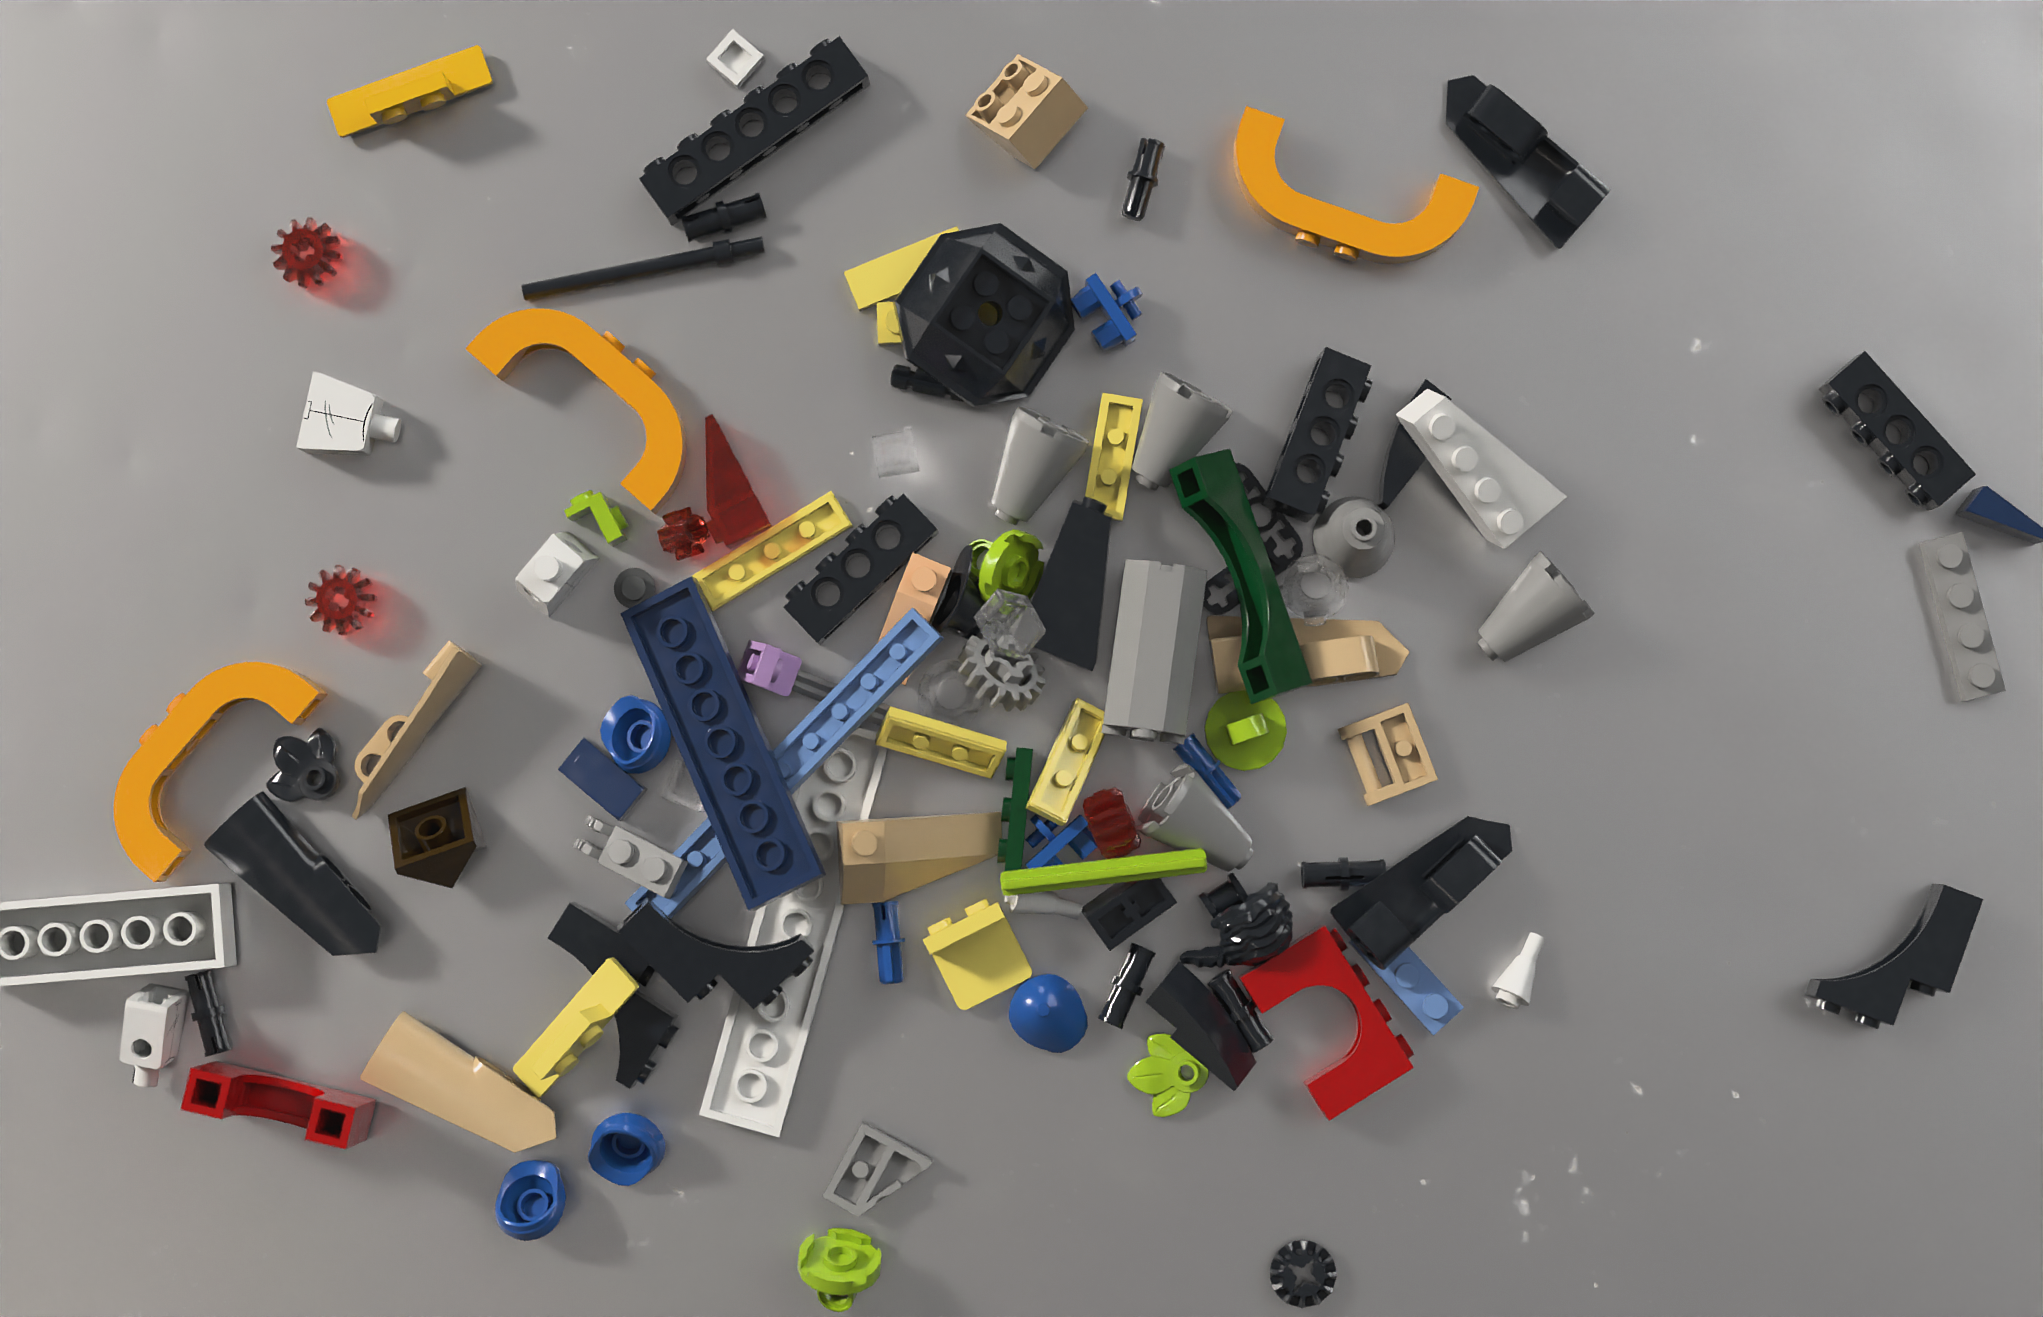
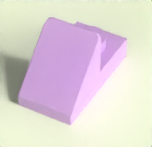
M749 640L737 671L743 682L782 696H789L802 660L774 646Z

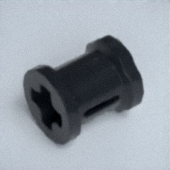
M1233 872L1227 875L1228 880L1209 893L1203 892L1198 895L1213 919L1219 912H1224L1231 906L1244 904L1248 897V894Z

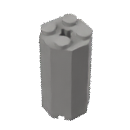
M1125 560L1101 730L1102 734L1126 737L1127 730H1130V739L1154 742L1157 734H1159V741L1184 745L1207 570L1181 564H1173V566L1163 565L1162 562L1151 560Z

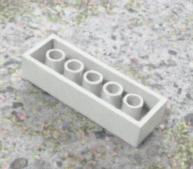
M231 883L0 902V986L237 966Z

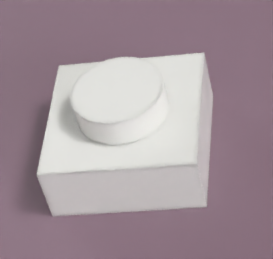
M732 29L706 58V61L739 89L765 58L761 52Z

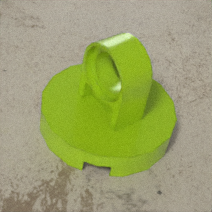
M1013 529L1003 533L994 542L979 539L969 544L973 549L970 571L979 578L981 598L988 606L1002 612L1011 613L1016 611L1013 606L1019 601L1027 603L1032 598L1044 571V562L1038 560V549L1043 550V545L1036 536ZM988 550L979 570L977 559L983 551Z
M1244 690L1230 692L1215 702L1208 712L1204 733L1206 745L1215 759L1220 760L1221 763L1229 768L1248 771L1260 769L1276 758L1284 746L1287 728L1285 716L1277 702L1273 699H1267L1251 704L1247 691Z
M832 1228L828 1229V1236L815 1239V1234H812L800 1245L798 1272L806 1284L817 1290L818 1300L824 1307L834 1312H843L852 1306L857 1293L871 1287L880 1277L882 1252L880 1248L877 1250L871 1245V1238L864 1233L853 1229Z

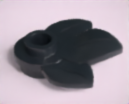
M318 728L312 733L307 742L293 736L278 738L274 744L273 757L280 771L273 775L266 783L269 792L277 798L288 802H296L304 797L321 801L332 796L340 784L338 771L333 765L337 747L332 736L324 729ZM320 772L321 781L318 785L314 786V777Z

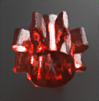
M690 507L678 511L675 510L662 516L666 524L660 530H657V534H659V542L664 552L675 553L677 561L705 552L702 543L710 537V534H708V526L703 516L692 514Z

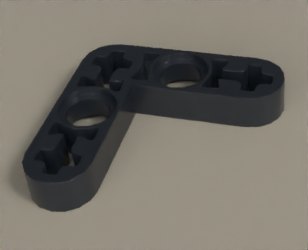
M1235 463L1239 475L1242 474L1245 477L1242 483L1245 492L1249 495L1252 489H1255L1259 496L1248 500L1250 506L1261 504L1266 490L1249 468L1243 464ZM1269 508L1271 519L1267 525L1258 527L1260 535L1270 531L1277 522H1280L1283 529L1277 530V535L1284 542L1290 539L1294 543L1290 550L1293 556L1288 559L1284 554L1279 557L1274 554L1273 551L1276 549L1277 543L1272 536L1266 542L1263 540L1274 575L1277 577L1301 557L1303 542L1283 513ZM1228 567L1206 582L1203 609L1209 614L1223 615L1240 604L1236 589L1227 594L1225 597L1227 605L1221 607L1218 603L1211 606L1207 601L1211 596L1210 587L1214 586L1217 590H1221L1230 583L1229 580L1224 578L1226 574L1230 573Z

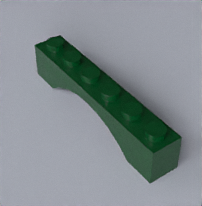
M1226 449L1197 456L1169 469L1182 509L1194 518L1211 537L1223 556L1234 581L1242 620L1241 650L1237 666L1250 703L1255 704L1312 684L1313 682L1231 450Z

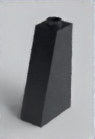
M1084 496L1082 502L1074 500L1071 504L1016 640L1093 671L1098 658L1113 515L1105 512L1106 504Z

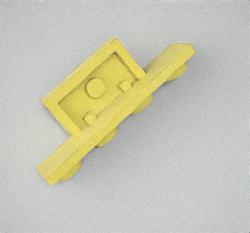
M609 958L601 965L513 1067L514 1073L537 1098L544 1096L560 1077L566 1075L578 1064L579 1055L600 1039L604 1033L602 1029L639 988V984L616 958Z

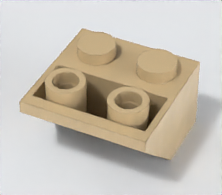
M1018 54L1003 68L999 77L986 92L976 99L975 104L965 116L1011 156L1036 169L1088 107L1061 76Z

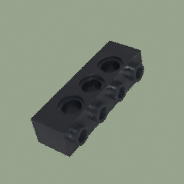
M1325 347L1318 355L1261 505L1305 523L1311 520L1315 514L1322 515L1330 497V492L1325 490L1330 476L1334 478L1337 476L1344 460V454L1339 453L1344 438L1347 440L1351 439L1358 423L1359 417L1353 415L1358 401L1364 403L1371 389L1373 380L1368 379L1367 376L1372 365L1328 347ZM1327 391L1337 392L1343 400L1341 408H1335L1328 404L1325 397ZM1313 428L1324 430L1329 438L1328 445L1317 444L1311 436V430ZM1305 465L1311 468L1315 475L1314 482H1303L1297 475V466Z
M1866 351L1855 356L1819 388V391L1824 395L1822 401L1825 406L1836 416L1842 415L1852 426L1850 428L1852 436L1865 447L1869 445L1879 456L1877 462L1889 476L1893 478L1897 476L1907 487L1905 490L1907 497L1917 507H1925L1927 511L1940 507L1976 475ZM1860 393L1867 394L1872 398L1874 402L1872 413H1866L1859 407L1858 397ZM1888 424H1893L1899 428L1901 432L1899 444H1894L1888 440L1886 436ZM1916 454L1922 455L1928 461L1929 470L1926 475L1918 473L1914 468L1913 461Z
M904 493L898 499L893 495L887 498L876 509L875 513L879 517L868 527L863 523L860 524L847 536L845 541L849 545L838 556L831 552L815 567L819 572L817 576L808 584L803 580L800 581L786 594L785 598L789 602L783 608L819 645L830 637L906 565L912 553L917 554L939 533L938 529ZM885 528H893L900 533V541L892 549H883L877 544L878 534ZM856 556H863L870 561L869 572L860 578L852 577L847 571L849 561ZM827 584H833L840 590V598L832 606L821 605L817 598L820 588Z

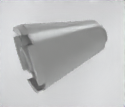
M1161 372L1155 384L1131 467L1138 473L1135 480L1154 491L1157 490L1159 485L1167 488L1173 482L1169 469L1194 458L1229 420L1233 410L1214 397L1211 399L1202 393V390L1169 373Z
M1018 406L1012 415L991 504L997 508L995 515L1013 525H1017L1019 520L1029 521L1087 451L1086 448L1089 444V440L1063 424L1059 426L1049 421V417L1023 406Z
M1345 497L1334 501L1324 509L1322 515H1319L1313 529V546L1319 561L1330 571L1344 578H1363L1377 572L1389 560L1394 549L1395 531L1389 515L1377 503L1363 497ZM1356 526L1364 531L1365 536L1357 533Z
M1540 551L1533 557L1480 627L1478 632L1482 639L1477 643L1492 661L1500 657L1506 662L1588 620L1595 613L1587 602L1578 596L1579 594L1576 592V589L1558 568Z
M1185 763L1176 767L1170 772L1176 778L1167 786L1161 782L1146 801L1138 817V820L1143 824L1136 826L1137 830L1145 836L1179 851L1202 848L1206 853L1207 863L1229 872L1234 868L1242 869L1253 854V850L1250 848L1252 838L1193 767Z

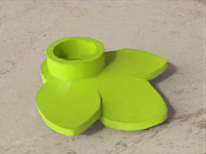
M1169 1034L1148 1036L1147 1045L1151 1056L1137 1062L1127 1074L1128 1081L1136 1089L1146 1094H1154L1152 1111L1153 1115L1157 1117L1171 1116L1185 1109L1190 1101L1191 1093L1201 1089L1209 1078V1070L1171 1039ZM1183 1065L1192 1067L1194 1070L1193 1079H1186L1182 1076L1181 1068Z

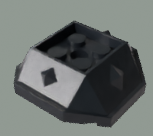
M1001 223L941 234L893 302L905 359L972 407L1029 397L1075 330L1068 271ZM984 303L992 305L997 311V321L993 326L985 325L979 319L978 310Z

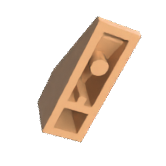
M912 553L878 642L911 608L916 609L930 624L932 623L952 574L950 567ZM909 676L901 684L906 686Z

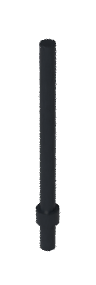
M762 237L730 243L729 239L713 242L712 247L521 285L522 293L526 301L711 263H717V266L734 263L736 258L765 253V247Z

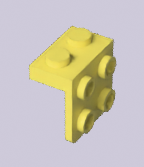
M987 898L965 908L967 917L955 923H952L950 917H947L927 927L930 935L923 939L956 1005L962 1010H967L1029 979L1032 975V969L999 902L997 901L990 905Z

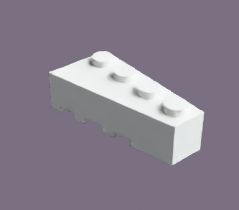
M1426 389L1396 414V417L1484 538L1503 549L1508 547L1567 498L1563 492L1443 395Z

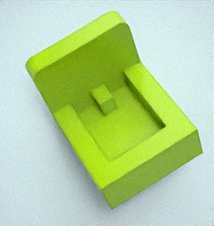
M592 490L581 493L570 500L572 506L564 510L567 518L571 521H575L592 512L607 543L613 547L628 540L623 529L629 527L623 512L618 505L611 508L606 496L601 492L595 495Z

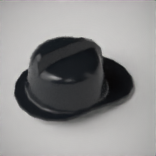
M971 545L965 546L961 551L951 574L944 599L931 624L940 634L943 631L968 640L972 635L976 636L982 630L992 608L982 600L979 591V579L970 571L973 558Z

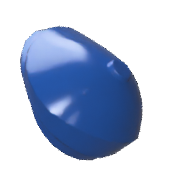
M633 695L620 698L611 707L604 717L600 729L601 739L613 761L623 771L631 774L645 773L655 768L665 758L671 745L672 734L663 711L656 704L648 700L639 699Z
M1052 974L1035 976L1020 984L1014 992L1009 1008V1020L1014 1031L1025 1042L1052 1053H1063L1076 1046L1084 1037L1088 1027V1020L1082 1000L1076 989L1064 978Z
M619 1113L610 1116L597 1126L591 1139L588 1161L591 1168L608 1181L617 1185L630 1186L642 1180L660 1165L665 1155V1140L657 1126L648 1118L635 1113Z
M532 1160L520 1162L508 1171L497 1195L494 1213L498 1226L506 1235L522 1241L536 1240L546 1236L557 1226L563 1215L566 1201L565 1187L560 1177L559 1169L555 1164L548 1161Z

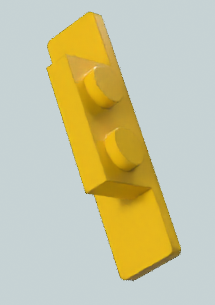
M476 45L331 97L327 100V105L338 135L341 138H345L381 124L389 125L406 119L407 115L420 110L428 111L439 108L448 100L492 85L493 79L480 46Z

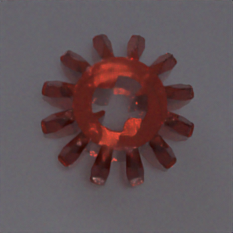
M308 217L302 228L297 220H291V233L288 234L282 229L277 230V235L283 240V244L271 246L272 252L281 255L273 262V266L277 270H284L283 279L288 283L297 279L298 285L301 288H307L312 278L316 285L323 286L324 278L322 273L326 272L334 277L337 271L330 265L331 262L343 260V255L334 251L341 244V241L337 236H329L331 227L326 223L317 227L316 221ZM309 246L315 250L314 254H308L305 260L299 256L301 251L305 252Z
M335 565L333 577L327 571L321 570L318 574L323 584L321 586L313 582L308 584V588L311 591L317 592L316 597L305 599L306 606L318 607L309 616L311 621L318 622L323 620L322 630L330 633L336 626L338 634L342 636L348 634L349 623L355 630H362L364 626L359 616L373 618L374 612L366 609L365 606L366 603L377 602V595L364 594L373 585L372 581L368 578L359 581L360 570L356 568L349 570L346 575L343 566ZM337 593L344 595L349 600L346 607L338 606L339 604L333 601Z
M1116 787L1107 790L1102 789L1084 799V814L1102 856L1107 859L1121 858L1131 854V851L1140 847V833L1136 828V822L1121 790Z

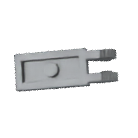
M588 815L585 824L590 829L606 834L610 838L604 850L595 847V844L585 839L581 840L578 838L573 847L598 859L597 863L664 898L670 899L688 862L619 826L613 827Z

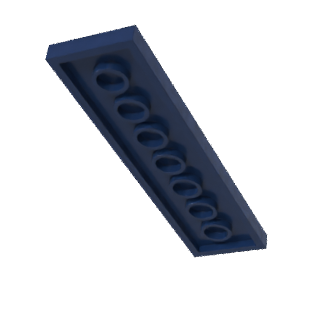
M691 576L620 613L748 911L754 912L826 876L823 865L697 578Z

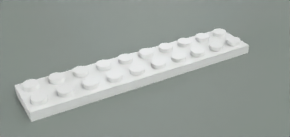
M858 727L792 794L826 872V876L756 910L747 946L773 944L801 933L813 945L814 952L810 955L813 962L799 976L794 977L790 974L780 984L783 988L782 992L767 1006L760 1003L753 1010L734 990L699 1113L700 1116L776 1137L781 1135L845 904H840L836 821L865 820L870 817L889 749L875 745L877 732Z

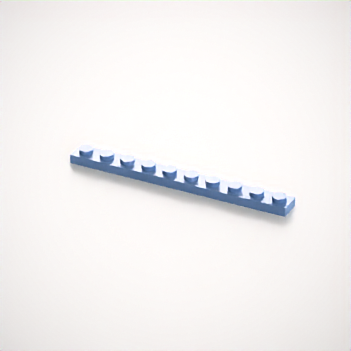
M911 608L773 750L791 795L945 639L916 609ZM709 818L673 853L686 860L688 864L671 898H664L641 886L625 902L631 911L649 897L666 915L672 918L727 862Z

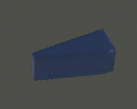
M1988 486L1972 490L1956 511V514L2030 543L2037 544L2043 542V527Z
M583 737L558 768L562 774L618 821H623L648 790L628 772L623 771L612 759L585 737Z

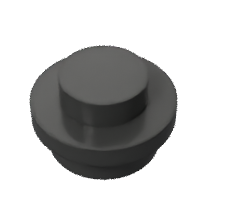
M626 569L615 580V597L620 604L627 608H631L655 595V582L652 576L643 569Z

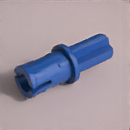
M1194 733L1185 739L1184 745L1179 744L1173 749L1185 764H1189L1197 771L1227 809H1230L1241 799V793L1220 769V760L1216 762Z
M899 901L872 903L876 940L872 941V945H877L879 981L881 984H896L904 980L901 942H905V938L900 937Z

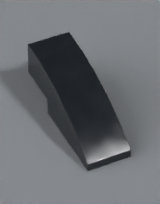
M1425 379L1409 403L1426 389L1443 395L1450 401L1452 399ZM1398 421L1385 454L1380 478L1378 505L1384 510L1390 506L1426 460L1425 455L1400 421Z
M1179 961L1146 1000V1003L1177 1028L1171 1035V1039L1235 1091L1257 1062L1239 1028L1218 999Z

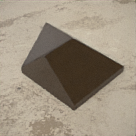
M466 787L388 814L394 868L398 875L453 888L473 852L487 848Z

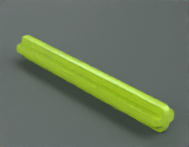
M1198 848L1004 871L1001 873L1000 882L1003 895L1011 896L1204 873L1207 871V859L1204 849Z

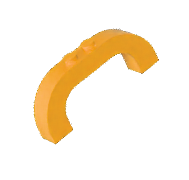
M1248 106L1244 110L1234 145V168L1240 189L1247 202L1260 217L1276 228L1296 235L1295 241L1312 248H1318L1319 244L1335 249L1334 254L1349 261H1357L1359 257L1383 264L1408 263L1424 258L1444 246L1459 230L1474 204L1479 189L1478 186L1441 173L1435 181L1426 209L1414 219L1396 224L1384 223L1298 193L1282 180L1275 164V147L1285 119Z
M544 308L520 310L505 315L484 328L466 347V350L501 381H504L528 355L547 349L559 350L577 359L639 413L644 422L647 435L645 451L637 465L620 484L656 515L676 490L683 475L687 455V442L682 420L671 400L651 380L656 373L639 358L632 363L621 354L625 346L611 333L606 331L601 336L585 322L565 312Z
M243 662L225 666L210 673L200 680L186 695L181 693L175 697L166 709L169 715L159 726L157 724L152 725L139 739V743L142 746L125 766L115 791V827L121 845L131 861L153 882H165L191 853L192 850L166 826L160 809L161 793L169 777L229 709L244 701L260 700L274 708L291 724L302 725L328 694L309 678L289 668L262 662Z

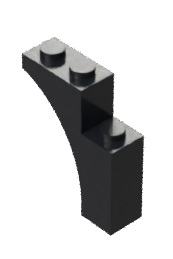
M1932 884L1916 923L1894 950L1878 962L1856 973L1829 979H1810L1805 995L1816 998L1815 1007L1839 1015L1841 1008L1856 1013L1855 1022L1871 1028L1878 1029L1880 1023L1894 1026L1909 981H1912L1909 989L1934 997L1936 991L1951 992L1983 899L1944 884Z
M649 897L636 907L617 927V932L687 1003L695 996L701 1000L708 995L718 982L714 978L719 974L753 1010L760 1003L767 1006L782 992L783 988L780 984L790 974L794 977L799 976L813 962V959L810 957L814 952L813 945L801 933L787 940L760 946L724 944L701 937L685 929L666 915Z
M576 902L568 904L547 938L572 954L592 975L607 959L612 957L616 958L635 981L645 988L657 972L617 932L616 927ZM636 990L614 1015L620 1045L616 1081L629 1089L634 1087L637 1082L643 1085L646 1083L657 1063L651 1060L659 1046L667 1049L679 1030L677 1026L673 1025L679 1015L639 990Z

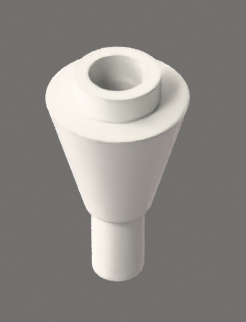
M1052 891L1005 896L1004 899L1006 904H1010V913L1050 915L1055 913L1078 920L1082 911V904L1060 898Z
M1530 933L1520 956L1518 955L1491 987L1497 993L1495 999L1501 1004L1513 1009H1519L1520 1005H1530L1536 969L1535 961L1545 942L1542 936Z

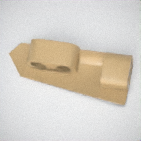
M1210 615L1206 621L1217 694L1244 691L1246 688L1237 666L1242 639L1241 617ZM1290 618L1313 682L1307 685L1308 687L1397 675L1410 653L1379 621Z
M449 640L423 671V674L432 681L409 717L404 715L390 717L358 754L354 769L356 775L364 784L358 791L357 806L352 814L355 820L361 817L377 801L420 748L424 741V736L481 668V663L454 642ZM404 723L399 732L397 733V735L395 736V738L393 739V731L395 730V728L399 724ZM380 755L381 759L369 775L367 771L368 761L373 756Z
M405 1011L393 1022L360 1075L362 1081L514 1153L557 1138L555 1111L540 1102V1097L537 1098L528 1087L492 1063L478 1056L472 1057Z

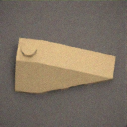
M1001 812L836 821L840 904L884 902L998 856L999 838H1002Z

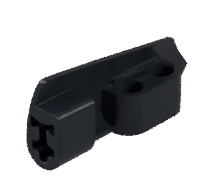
M1474 75L1447 81L1445 124L1557 249H1561L1611 189L1547 137V130L1497 87L1491 84L1486 86Z
M264 792L256 794L242 805L204 843L206 849L332 956L377 953L382 926L372 916V908L332 861L314 850Z
M1467 816L1330 909V914L1364 955L1378 968L1385 970L1444 913H1449L1512 852L1510 825Z

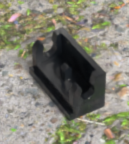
M1160 878L1115 883L1084 905L1081 912L1108 950L1111 951L1175 905L1177 901Z

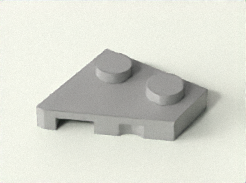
M862 1122L822 1197L859 1217L886 1196L901 1188L902 1185L916 1175L928 1169L933 1160Z

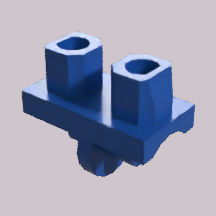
M1095 273L1085 280V287L1071 299L1072 307L1081 320L1098 309L1101 310L1107 322L1091 331V335L1102 352L1121 343L1126 347L1136 340L1134 337L1137 334L1121 310L1125 309L1132 320L1142 315L1135 301L1143 293L1139 287L1127 291L1122 282L1118 280L1110 286L1117 297L1114 301Z
M1035 814L1029 820L1037 829L1025 840L1033 849L1045 838L1049 843L1025 865L1028 868L1063 865L1056 854L1067 844L1084 860L1099 845L1086 827L1089 823L1080 814L1056 836L1052 831L1059 825L1048 819L1043 823Z

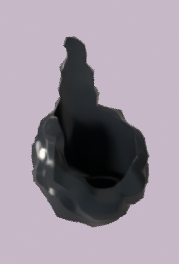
M1268 882L1260 891L1249 894L1244 904L1234 905L1224 912H1219L1210 922L1213 928L1219 930V946L1186 951L1180 956L1181 963L1194 964L1198 968H1212L1215 966L1222 968L1225 964L1228 966H1257L1272 957L1278 956L1289 948L1293 936V915L1289 910L1290 903L1285 900V895L1278 891L1277 883Z

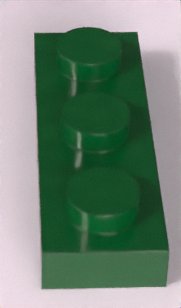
M1016 747V757H1007L1005 781H1013L1012 798L1003 797L1001 822H1009L1008 839L999 838L997 863L1005 864L1004 871L1022 869L1027 819L1026 805L1029 798L1033 749Z

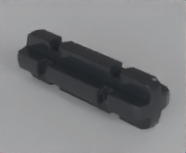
M898 364L894 365L892 369L890 383L895 388L907 390V387H911L914 392L942 398L948 395L952 400L965 402L920 369L911 371V367Z

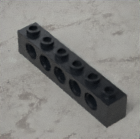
M840 36L832 42L830 39H825L818 43L809 52L811 57L799 65L796 62L787 65L777 74L778 80L766 89L763 86L755 88L744 97V104L733 112L729 109L721 112L710 122L711 128L699 136L696 133L687 136L677 145L678 151L666 160L663 157H659L644 168L643 172L645 174L639 180L671 226L680 221L681 216L690 214L870 86L868 74ZM816 73H825L831 78L829 84L823 89H814L809 86L808 82ZM790 96L797 100V105L791 112L781 113L775 109L777 101L782 97ZM750 120H759L764 124L762 132L754 137L744 135L742 133L743 126ZM724 143L730 146V153L725 159L713 160L709 157V152L714 145ZM684 167H692L697 170L696 178L689 184H680L676 181L678 171Z

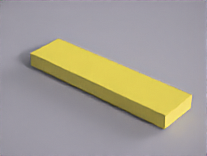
M832 491L695 573L692 577L697 578L709 607L715 612L848 531L853 525Z

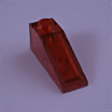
M711 414L705 417L707 511L711 517V520L705 524L715 543L724 542L725 546L730 550L773 526L717 419Z

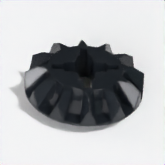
M1308 1240L1293 1241L1283 1246L1274 1256L1270 1267V1280L1276 1294L1285 1303L1302 1309L1320 1305L1332 1293L1337 1278L1335 1263L1329 1252L1321 1245ZM1314 1259L1311 1264L1310 1273L1315 1277L1314 1279L1318 1284L1304 1281L1294 1290L1297 1276L1288 1265L1291 1264L1294 1267L1303 1268Z

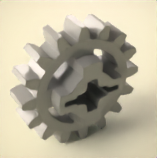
M984 629L980 630L976 636L972 635L962 648L963 651L958 656V660L963 663L959 668V673L969 676L965 685L967 687H976L979 690L976 695L978 699H982L985 696L990 698V705L993 708L998 703H1002L1007 712H1010L1014 706L1023 711L1028 704L1032 705L1041 694V689L1046 684V680L1041 677L1045 668L1034 663L1039 657L1037 653L1028 654L1025 650L1027 644L1023 642L1020 644L1015 643L1014 636L1011 633L1004 638L1001 637L998 629H993L990 635Z

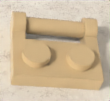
M1409 703L1338 729L1342 741L1346 739L1365 787L1366 793L1363 796L1367 806L1438 780ZM1369 730L1374 732L1393 781L1392 784L1384 787L1381 786L1361 734Z

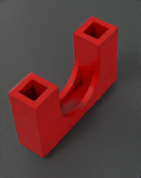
M1321 924L1290 943L1289 948L1278 956L1272 957L1260 965L1253 966L1237 977L1262 1014L1296 992L1318 985L1329 986L1339 990L1351 1002L1357 1017V1034L1353 1045L1341 1059L1303 1082L1325 1118L1330 1121L1413 1069L1414 1067L1408 1058L1413 1056L1414 1053L1403 1035L1399 1034L1395 1037L1386 1024L1392 1018L1379 998L1372 1001L1364 987L1370 983L1357 963L1350 966L1342 952L1348 949L1339 932L1335 927L1328 931L1326 926Z
M214 1061L190 1068L180 1110L217 1119L244 1115L276 1120L307 1129L305 1140L348 1149L367 1140L377 1099Z

